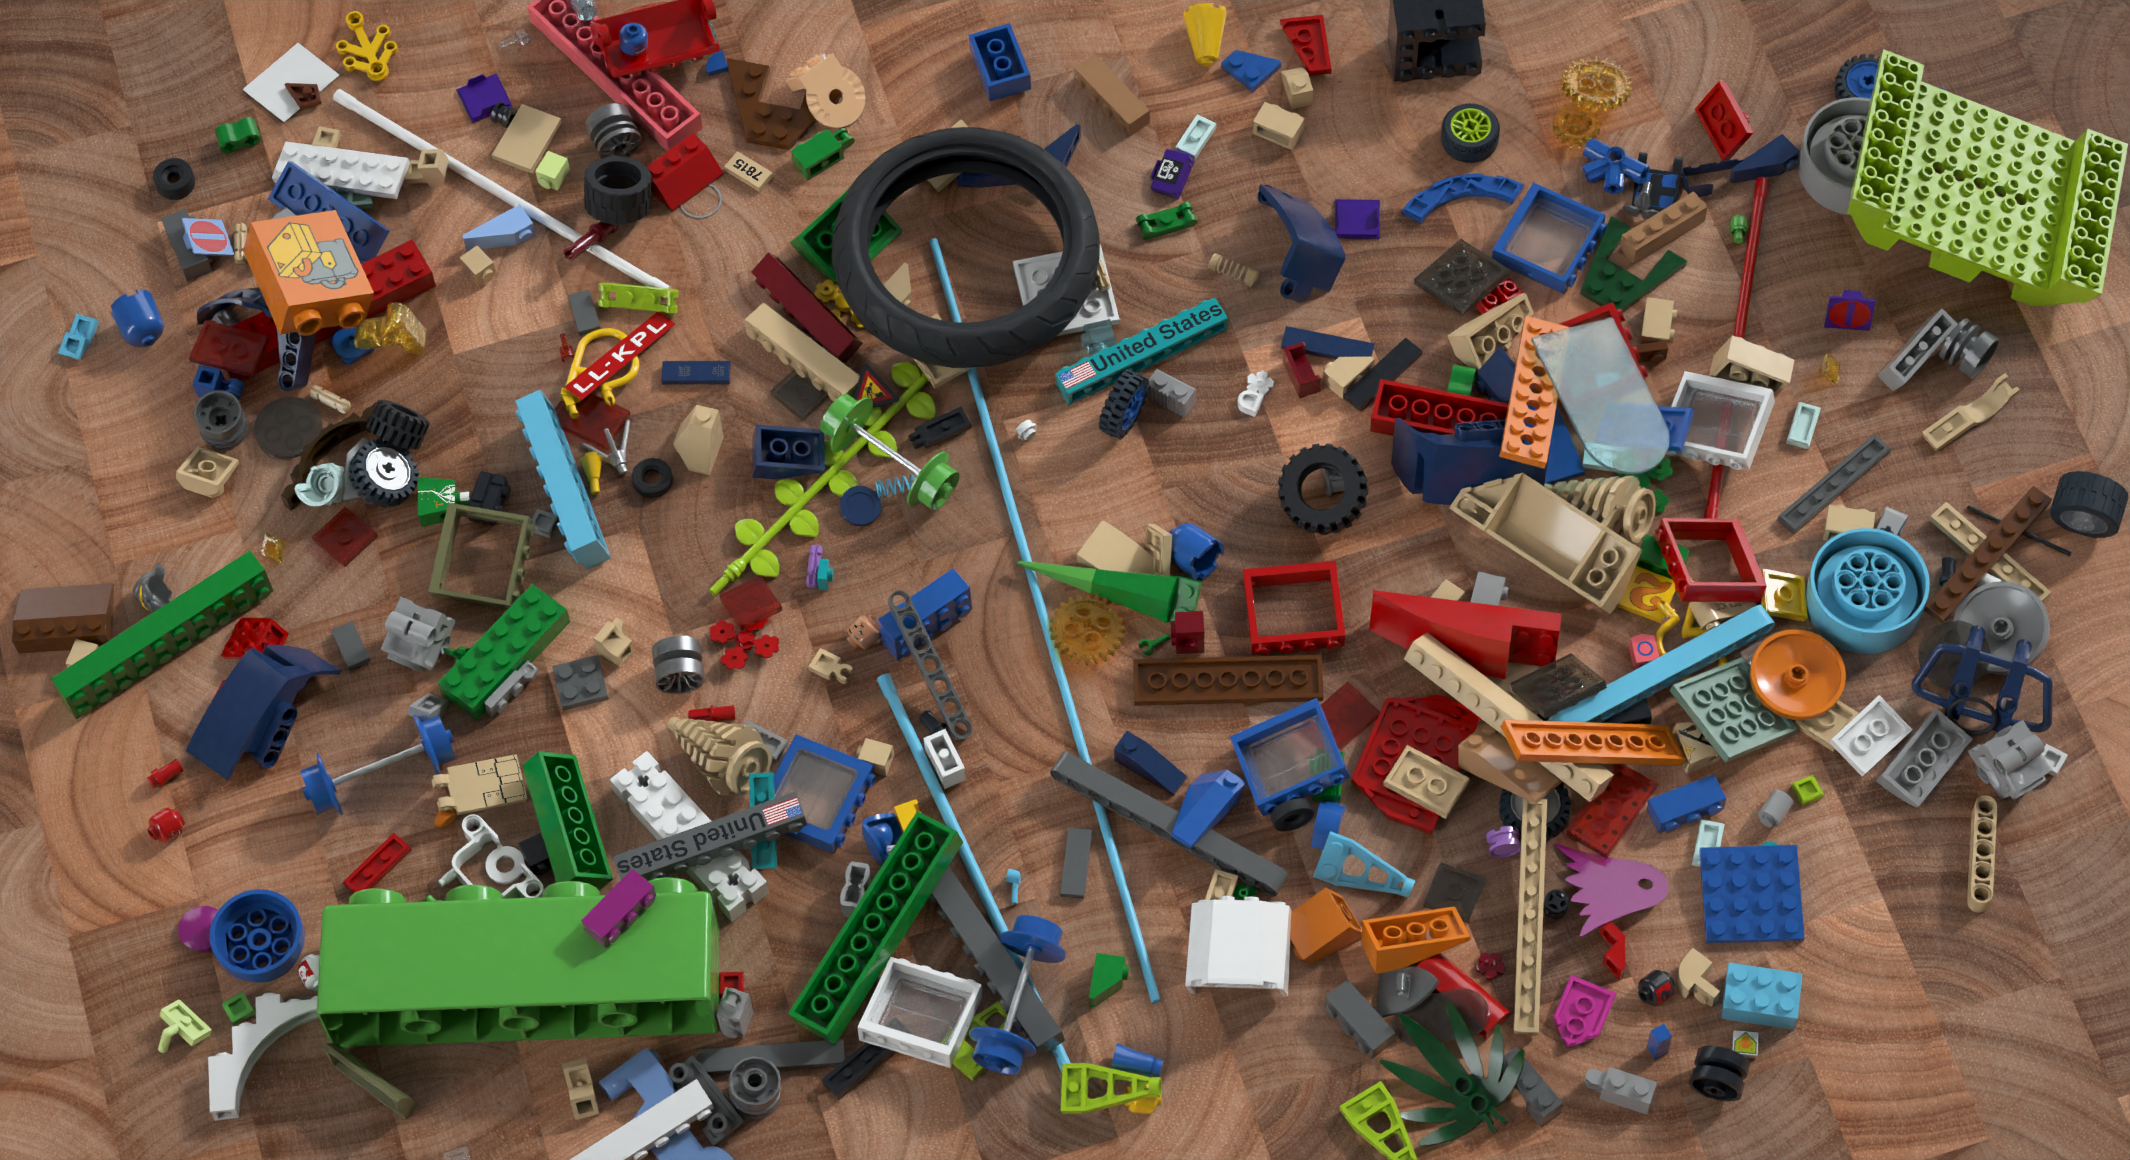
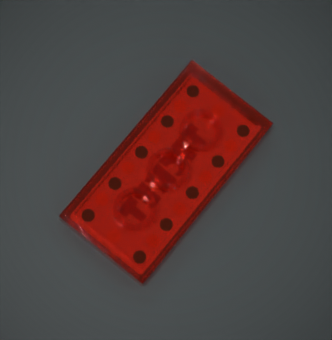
M1625 764L1613 765L1610 772L1614 775L1604 792L1591 802L1588 801L1566 832V835L1608 859L1658 787L1657 783Z

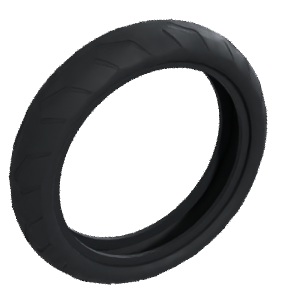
M978 127L946 128L907 139L881 154L856 178L848 190L834 225L832 241V261L838 285L844 299L860 323L873 336L895 351L920 362L950 368L989 367L1021 358L1053 340L1076 317L1089 296L1097 274L1100 257L1099 230L1092 205L1083 187L1067 167L1046 150L1030 141L1007 132ZM952 173H981L1011 181L1033 194L1054 218L1063 241V252L1058 268L1046 287L1034 299L1018 310L995 319L970 323L950 322L918 313L904 305L886 289L875 273L869 256V247L875 226L882 214L896 198L921 182Z

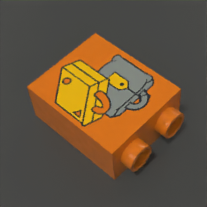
M336 210L251 222L243 253L280 335L298 332L300 335H311L321 328L338 325L342 328L350 329L365 321L374 292Z

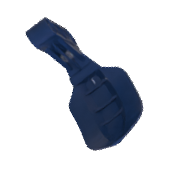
M246 288L224 294L217 300L200 307L197 310V324H206L213 319V316L218 311H228L238 305L259 309L269 318L272 315L260 288ZM277 329L280 356L279 386L284 391L302 389L306 387L309 380L315 333L300 335L298 332L280 335Z

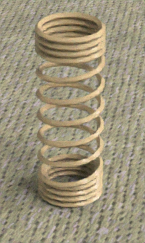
M1216 253L1212 255L1208 269L1212 271L1217 270L1218 273L1223 272L1224 276L1228 274L1229 278L1234 276L1235 281L1238 279L1240 283L1245 281V285L1251 288L1255 286L1259 278V271L1249 268L1244 280L1241 281V275L1245 269L1244 265L1239 277L1235 279V274L1240 264H1237L1234 274L1230 277L1234 261L1231 262L1229 271L1224 274L1229 259H1226L1223 269L1219 272L1223 256Z

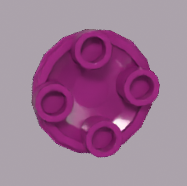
M197 906L185 913L178 924V935L181 942L194 950H200L201 952L210 951L212 949L210 944V928L218 910L210 906Z

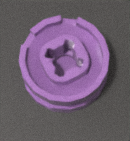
M1512 826L1500 827L1499 831L1495 832L1494 829L1486 834L1487 843L1490 845L1489 855L1495 858H1505L1520 853L1519 829L1515 828L1513 830Z

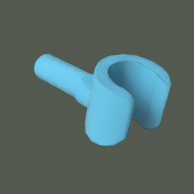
M1009 869L1006 882L1013 883L1012 904H1017L1021 875L1019 871Z

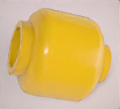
M1132 1083L1129 1087L1125 1088L1124 1094H1129L1132 1091ZM1162 1095L1161 1097H1148L1132 1101L1124 1105L1132 1113L1152 1114L1156 1106L1161 1105Z

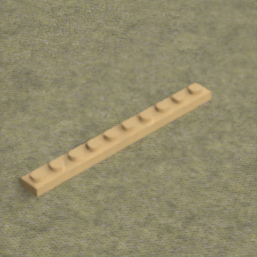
M1524 798L1522 801L1513 1034L1538 1035L1547 799H1541L1537 804Z

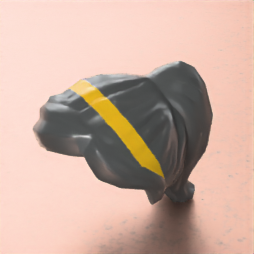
M159 563L155 564V569L142 575L133 588L134 598L140 602L144 609L155 612L169 603L172 591L163 582L165 569Z

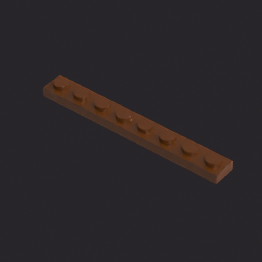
M2032 486L1925 605L1924 611L1943 624L2050 505L2052 498Z

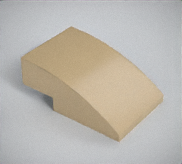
M1103 520L1077 553V563L1085 568L1153 574L1154 557L1131 538Z

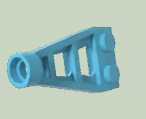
M1331 831L1313 876L1336 886L1395 893L1409 898L1415 880L1406 877L1356 841ZM1354 855L1364 862L1365 871L1362 875L1353 876L1343 872L1342 868L1347 856ZM1375 866L1388 874L1387 881L1385 883L1370 881L1368 874L1371 867ZM1399 882L1404 883L1402 888L1399 887Z

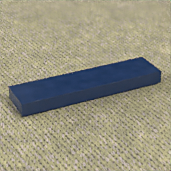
M1288 326L1285 328L1281 343V349L1300 342H1305L1306 354L1334 360L1338 357H1372L1375 343Z

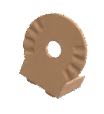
M825 53L819 56L815 55L807 61L808 65L802 68L798 67L790 73L791 77L786 80L792 92L806 89L808 109L812 116L821 124L832 128L845 127L856 121L861 115L866 99L862 82L854 72L841 67L833 53L825 55ZM834 89L842 93L843 99L839 104H833L829 99V94Z

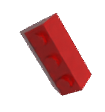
M694 133L647 166L652 177L651 191L671 212L724 175L709 148Z

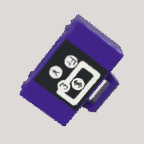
M1166 149L1162 161H1156L1150 178L1153 179L1150 188L1154 192L1178 200L1194 165V159L1189 154Z

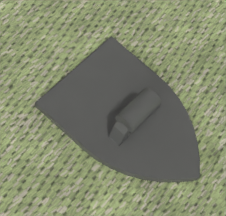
M1405 967L1400 970L1379 974L1376 1011L1382 1018L1409 1011L1422 1003L1433 992L1439 981L1433 974L1419 967Z

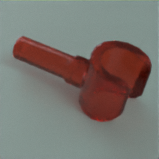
M561 333L562 347L559 349L561 359L565 362L564 358L571 356L574 360L573 347L568 345L565 333Z

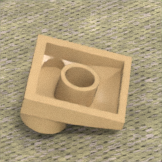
M197 446L176 471V480L186 490L215 498L223 494L224 484L239 464V460Z

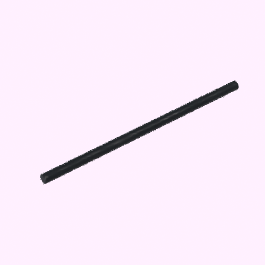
M1971 505L1967 507L1968 510L1998 524L2002 521ZM2027 531L2023 534L2065 555L2070 556L2072 553Z

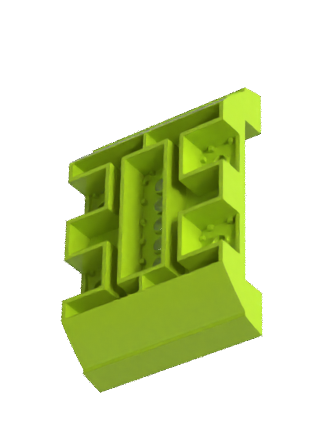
M1883 49L1877 66L1847 214L1852 216L1857 229L1866 243L1886 251L1899 239L1932 251L1929 263L1930 268L1967 282H1971L1981 271L2013 282L2011 299L2030 306L2059 305L2076 302L2083 304L2100 296L2104 286L2128 144L2087 129L2076 141L1924 83L1921 81L1924 69L1923 64ZM1934 169L1941 171V174L1936 173ZM1955 177L1960 178L1962 181H1957ZM1976 185L1981 186L1982 190L1976 188ZM2017 201L2022 202L2023 205L2017 204Z

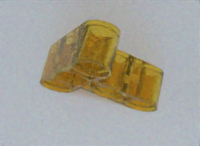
M397 302L390 303L387 306L385 317L365 319L364 322L355 327L353 344L360 349L401 345L407 353L419 355L425 351L427 330L406 305Z

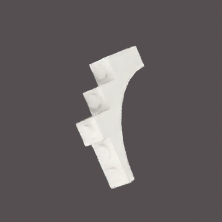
M265 993L262 996L255 997L256 1024L246 1022L232 1027L233 1054L218 1053L215 1056L208 1057L210 1113L215 1121L239 1118L241 1096L245 1082L254 1064L279 1037L299 1025L318 1019V996L312 997L309 1000L290 999L287 1002H283L281 995L276 993Z

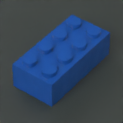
M954 568L910 597L930 640L939 631L947 630L958 618L966 617L972 609L970 587ZM905 601L898 605L897 608L904 607ZM891 611L878 619L880 640L896 660H899L901 657L909 656L911 652ZM907 616L903 620V624L907 629L915 627L916 622L914 618ZM919 637L915 638L913 642L915 648L920 644H926L924 639Z

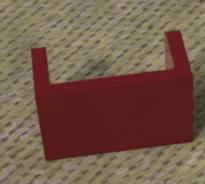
M1305 342L1283 348V364L1299 399L1320 392L1321 378L1320 375H1315L1306 356Z

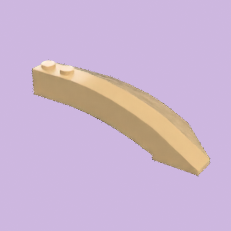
M1524 473L1516 474L1514 477L1486 482L1484 485L1473 488H1463L1449 507V509L1610 615L1623 597L1642 552V549Z

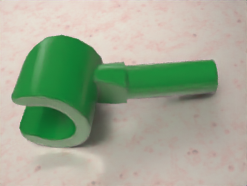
M1165 634L1153 641L1142 639L1138 645L1139 648L1148 645L1149 648L1145 649L1143 653L1146 656H1150L1154 652V647L1170 639V636Z

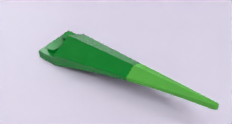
M1028 561L1016 562L1022 567L1166 623L1175 621V612L1197 610L1202 586L1201 581L1182 576L1102 570Z

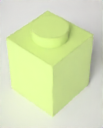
M548 151L535 171L538 183L544 188H552L558 191L570 172L568 159Z

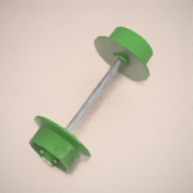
M843 394L837 398L826 411L820 425L821 432L831 438L830 448L832 451L840 452L844 450L858 435H861L917 475L908 493V505L914 507L923 503L931 510H937L950 498L959 482L960 473L948 465L950 457L947 452L943 451L936 454L921 470L863 429L873 408V401L870 398L865 397L857 401L848 394Z

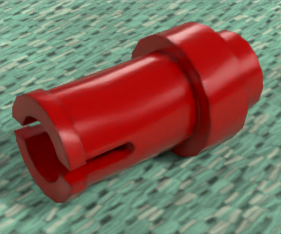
M174 759V761L158 770L156 768L151 771V775L147 777V780L152 788L157 786L161 788L167 784L166 781L184 772V769L180 762Z

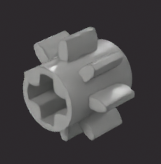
M220 310L213 316L214 322L211 325L217 334L240 323L233 310L230 313L227 310Z

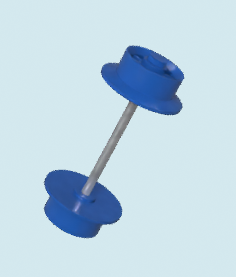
M413 715L421 736L419 738L421 741L420 745L334 779L331 778L330 774H327L319 753H317V764L300 770L306 785L302 787L307 801L312 800L317 815L333 808L340 815H344L335 794L337 792L336 785L421 751H425L426 756H429L435 773L438 775L440 774L441 765L456 760L451 746L454 739L450 729L445 730L439 715L423 722L416 715Z
M1020 915L1015 920L1013 930L1003 932L1000 935V942L1010 951L1025 957V961L1003 1030L992 1027H975L970 1030V1038L977 1043L972 1058L977 1064L988 1070L1002 1074H1018L1023 1059L1031 1058L1036 1054V1048L1032 1043L1011 1033L1010 1030L1032 960L1057 963L1063 961L1066 957L1064 949L1059 946L1063 931L1058 925L1049 920L1032 915Z

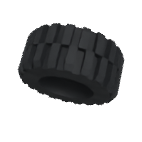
M1319 443L1312 444V448L1307 449L1304 447L1300 449L1298 455L1295 456L1293 454L1289 458L1290 462L1288 465L1284 464L1281 470L1283 472L1282 477H1279L1278 496L1284 511L1298 527L1304 528L1307 532L1313 534L1314 532L1320 535H1327L1328 532L1335 534L1341 532L1340 529L1344 527L1349 528L1353 525L1351 522L1355 518L1358 520L1362 515L1361 510L1367 504V478L1356 458L1352 454L1347 453L1345 449L1341 447L1336 448L1333 444H1325V446H1320ZM1328 468L1336 471L1342 477L1345 485L1344 496L1333 508L1322 511L1316 510L1308 506L1304 501L1302 484L1313 471Z

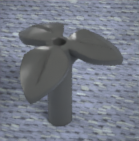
M1644 182L1642 191L1634 202L1636 207L1624 205L1622 207L1623 210L1634 217L1642 214L1644 219H1649L1659 213L1657 210L1648 209L1650 207L1649 196L1652 184Z

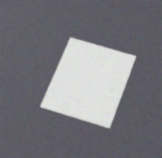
M297 43L243 90L285 122L300 109L285 88V83L317 84L320 92L335 80L339 74L301 44Z

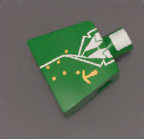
M418 477V518L421 527L444 522L448 503L465 506L469 504L471 499L470 491L458 492L454 480Z

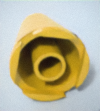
M1213 3L1194 4L1189 6V11H1183V19L1196 62L1203 67L1213 66L1218 61L1227 16L1224 6L1219 5V8H1214Z

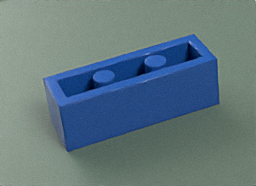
M1665 1024L1652 1029L1650 1032L1647 1049L1654 1060L1664 1056L1669 1051L1672 1035Z

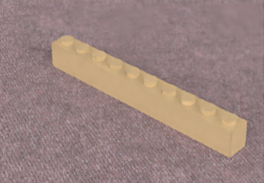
M1428 632L1413 641L1404 660L1503 736L1505 735L1501 725L1504 720L1543 721ZM1538 762L1589 802L1604 792L1614 775L1599 763Z

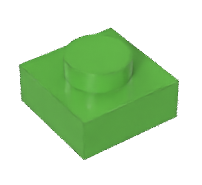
M243 991L221 1003L234 1026L255 1015Z

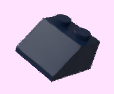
M1501 347L1477 371L1475 384L1481 394L1484 393L1489 400L1509 404L1515 364Z

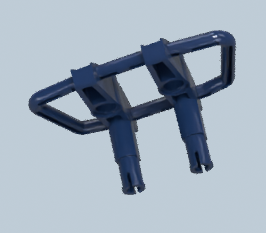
M1978 625L1973 626L1970 629L1966 646L1945 643L1937 645L1912 680L1913 692L1918 697L1946 708L1944 715L1947 716L1948 707L1954 700L1970 696L1978 660L2009 669L1996 701L1998 722L1993 730L1999 732L2005 727L2013 726L2021 721L2012 717L2018 708L2021 688L2026 674L2043 683V721L2041 723L2024 721L2031 732L2036 733L2045 732L2052 725L2053 681L2046 673L2028 665L2032 645L2028 640L2026 645H2024L2025 639L2017 642L2012 660L1981 651L1985 629L1980 627V630L1977 631ZM1943 653L1960 654L1962 658L1953 675L1948 699L1921 687L1922 682ZM1966 701L1957 704L1953 708L1952 716L1957 720L1960 715H1964L1992 724V714L1966 707Z

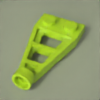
M999 1001L973 1017L954 1059L953 1065L972 1081L985 1068L973 1060L972 1057L975 1049L965 1039L972 1028L989 1027L985 1021L997 1012L1005 1017V1021L999 1028L1003 1030L1008 1013H1005ZM955 1029L940 1044L948 1046Z
M1089 1063L1062 1064V1114H1087L1148 1097H1161L1162 1081L1160 1077H1147ZM1096 1077L1108 1082L1107 1093L1104 1096L1095 1099L1088 1098V1080L1090 1078ZM1115 1081H1131L1132 1091L1129 1094L1115 1095Z
M1381 1081L1339 1106V1110L1353 1130L1388 1160H1417L1395 1100ZM1381 1112H1385L1390 1120L1391 1128L1381 1134L1376 1133L1367 1125V1120ZM1395 1134L1399 1136L1404 1145V1148L1396 1153L1392 1152L1384 1143L1385 1140Z

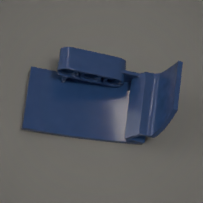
M1395 418L1391 464L1402 484L1412 494H1423L1422 501L1425 503L1451 505L1463 488L1481 486L1486 482L1511 478L1520 473L1526 474L1544 486L1547 464L1545 468H1540L1499 457L1506 419L1458 423L1455 426L1454 434L1437 435L1435 433L1418 432L1401 418Z
M267 645L263 653L254 648L249 649L210 703L187 746L186 752L226 780H230L244 751H247L248 757L266 769L273 767L279 759L297 718L298 711L292 706L297 692L305 687L306 682L312 676L339 675L341 670L311 651L299 647Z

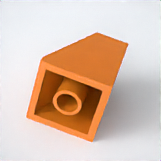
M1324 888L1291 912L1290 940L1295 946L1293 951L1300 961L1304 960L1312 964L1361 939L1362 927L1343 896L1328 888Z

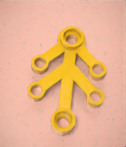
M358 11L348 13L346 16L347 26L355 31L362 47L349 44L346 40H340L336 43L337 52L340 55L351 53L367 58L369 64L348 56L343 60L345 69L347 71L357 69L367 72L368 77L373 81L385 79L389 74L387 63L390 57L398 52L397 44L394 41L386 42L384 44L385 50L379 60H377L376 53L383 40L390 37L389 27L387 25L378 26L377 33L370 44L363 29V15Z

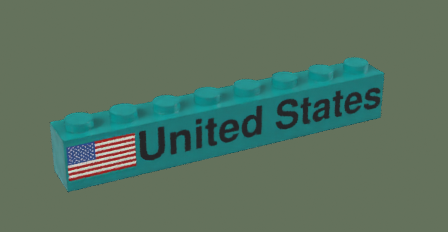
M1216 298L1204 300L1196 307L1183 310L1177 316L1170 319H1164L1154 327L1145 328L1133 337L1124 338L1114 346L1105 347L1093 356L1084 357L1072 366L1061 368L1055 373L1056 386L1068 405H1071L1117 383L1119 376L1126 370L1138 373L1228 330V317Z

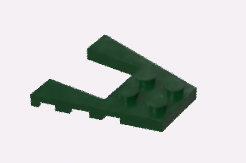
M1611 216L1580 294L1601 307L1613 302L1616 310L1621 308L1622 313H1624L1640 301V298L1646 293H1651L1656 289L1657 285L1664 280L1667 281L1680 268L1683 269L1687 264V260L1667 250L1643 281L1608 260L1620 245L1622 235L1630 230V226Z

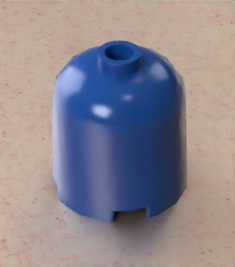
M136 290L137 294L129 297L127 294H123L112 303L111 314L124 340L134 347L153 345L161 337L164 323L151 292Z
M1184 523L1170 530L1169 533L1172 535L1171 562L1193 580H1197L1198 577L1202 580L1208 577L1217 568L1218 564L1215 561L1219 554H1224V545L1192 523Z

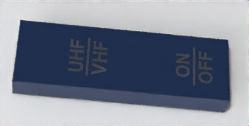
M663 361L662 385L730 384L731 362Z

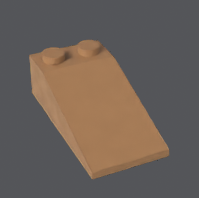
M1488 723L1483 724L1458 745L1459 768L1535 804L1563 782L1538 762L1517 761L1506 737Z

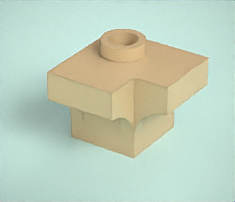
M616 618L612 623L608 621L595 636L594 640L598 654L621 668L635 650L632 640L625 636L627 631L624 622Z

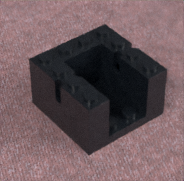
M1390 0L1388 45L1394 82H1407L1417 79L1429 80L1434 75L1451 78L1461 75L1473 76L1481 74L1482 56L1478 37L1485 36L1486 29L1482 0Z

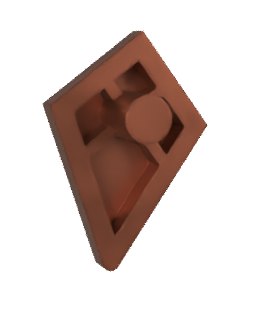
M285 83V88L300 109L322 104L317 84Z

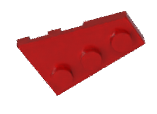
M1323 15L1280 19L1283 31L1309 76L1331 74L1332 68Z

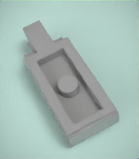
M527 661L518 671L515 670L485 701L486 713L491 717L497 712L501 713L506 708L507 701L512 696L516 697L522 691L523 684L534 680L538 674V668Z

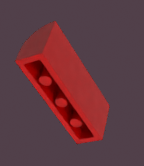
M1442 953L1426 958L1416 966L1427 970L1438 979L1439 983L1431 995L1445 1007L1446 1000H1449L1457 1009L1466 1025L1485 1041L1494 1033L1497 1024L1501 1026L1512 1015L1507 1008Z

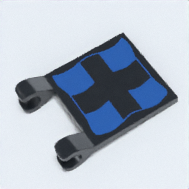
M1639 152L1638 161L1646 164L1648 154ZM1674 158L1672 172L1650 169L1644 182L1652 184L1649 196V210L1660 212L1677 202L1683 158ZM1642 182L1640 184L1634 183L1631 204L1636 207L1634 205L1635 199L1642 191Z

